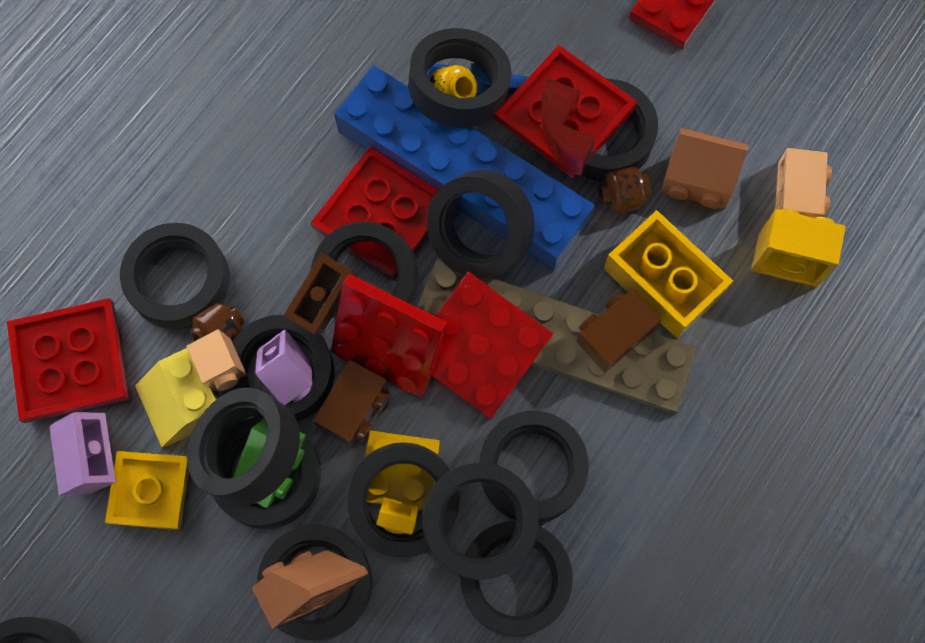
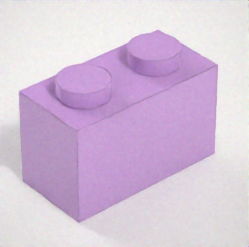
M286 329L257 350L255 374L280 403L286 405L291 400L297 402L309 393L310 386H312L311 359Z
M73 412L49 426L59 496L92 494L116 482L105 413Z

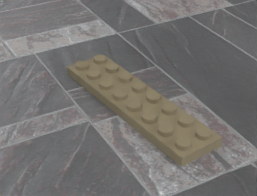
M436 259L418 308L436 316L464 276L453 271L443 261ZM494 278L480 279L554 334L532 363V366L673 415L678 412L697 351L696 347L652 333L604 373L577 343L581 332L579 329L580 325L591 315L595 314L599 317V314Z

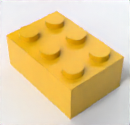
M657 210L608 255L604 270L627 292L633 288L662 318L660 323L677 340L726 293L733 283V280Z

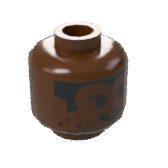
M634 166L607 172L604 176L603 185H600L598 188L602 205H608L610 210L616 214L641 209L645 206L646 200L651 197V186L647 174L640 172Z
M215 303L193 317V328L189 332L195 342L219 329L233 342L242 330L241 325L244 324V319L235 307L228 308L222 303Z

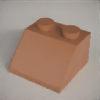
M681 128L669 156L660 192L666 193L676 200L689 199L701 202L707 208L725 209L733 195L749 145Z
M328 550L315 555L307 551L291 560V564L284 566L283 562H278L262 572L264 578L254 585L252 590L271 628L274 629L329 605L365 577L368 572L364 566Z

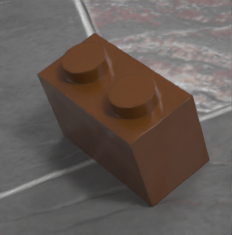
M321 253L283 316L312 334H323L338 309L343 282L349 274L355 277L359 274L330 256Z
M633 288L625 295L621 292L617 293L605 305L607 310L599 317L595 314L591 315L579 327L581 332L577 343L604 373L651 335L662 321V318Z
M349 360L313 420L316 427L354 448L358 440L363 442L367 438L373 423L369 422L376 410L382 411L390 397V393L387 391L389 389L387 380Z

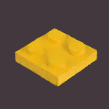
M369 431L365 458L383 446L401 442L424 446L439 455L440 440ZM392 465L382 470L371 482L367 492V504L381 506L383 497L419 506L418 512H423L426 498L434 486L435 480L427 471L416 465Z
M117 451L114 465L116 482L111 484L105 523L117 526L181 531L189 478L187 456Z

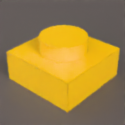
M383 497L376 525L382 526L385 530L394 534L407 533L412 535L419 506Z

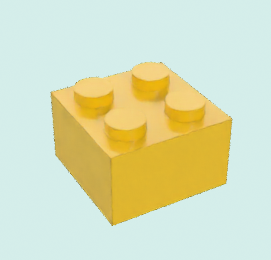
M775 209L758 234L751 271L818 287L839 265L846 226L837 224L834 220L826 217L812 218L800 215L794 209Z

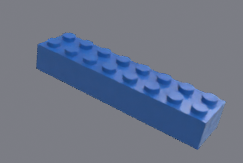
M375 65L371 67L334 113L339 133L365 150L369 146L438 190L449 181L473 170H491L513 180L527 196L534 214V236L526 254L553 272L591 221L595 207L593 203L473 127H449L429 119L413 103L408 86ZM479 193L463 194L458 199L455 205L456 209L502 239L508 240L509 226L506 215L493 199Z

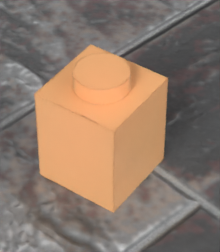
M219 329L186 346L202 383L214 391L230 389L238 383V379L247 375L231 339Z

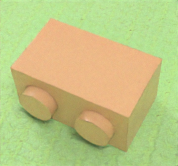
M787 148L778 162L775 209H794L800 215L812 218L827 216L830 208V197L826 196V186H828L832 174V167L827 165V152Z

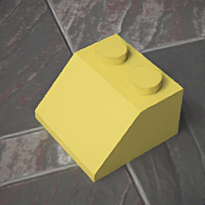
M187 348L158 361L135 385L162 448H166L190 436L204 411L219 398L216 391L202 383Z

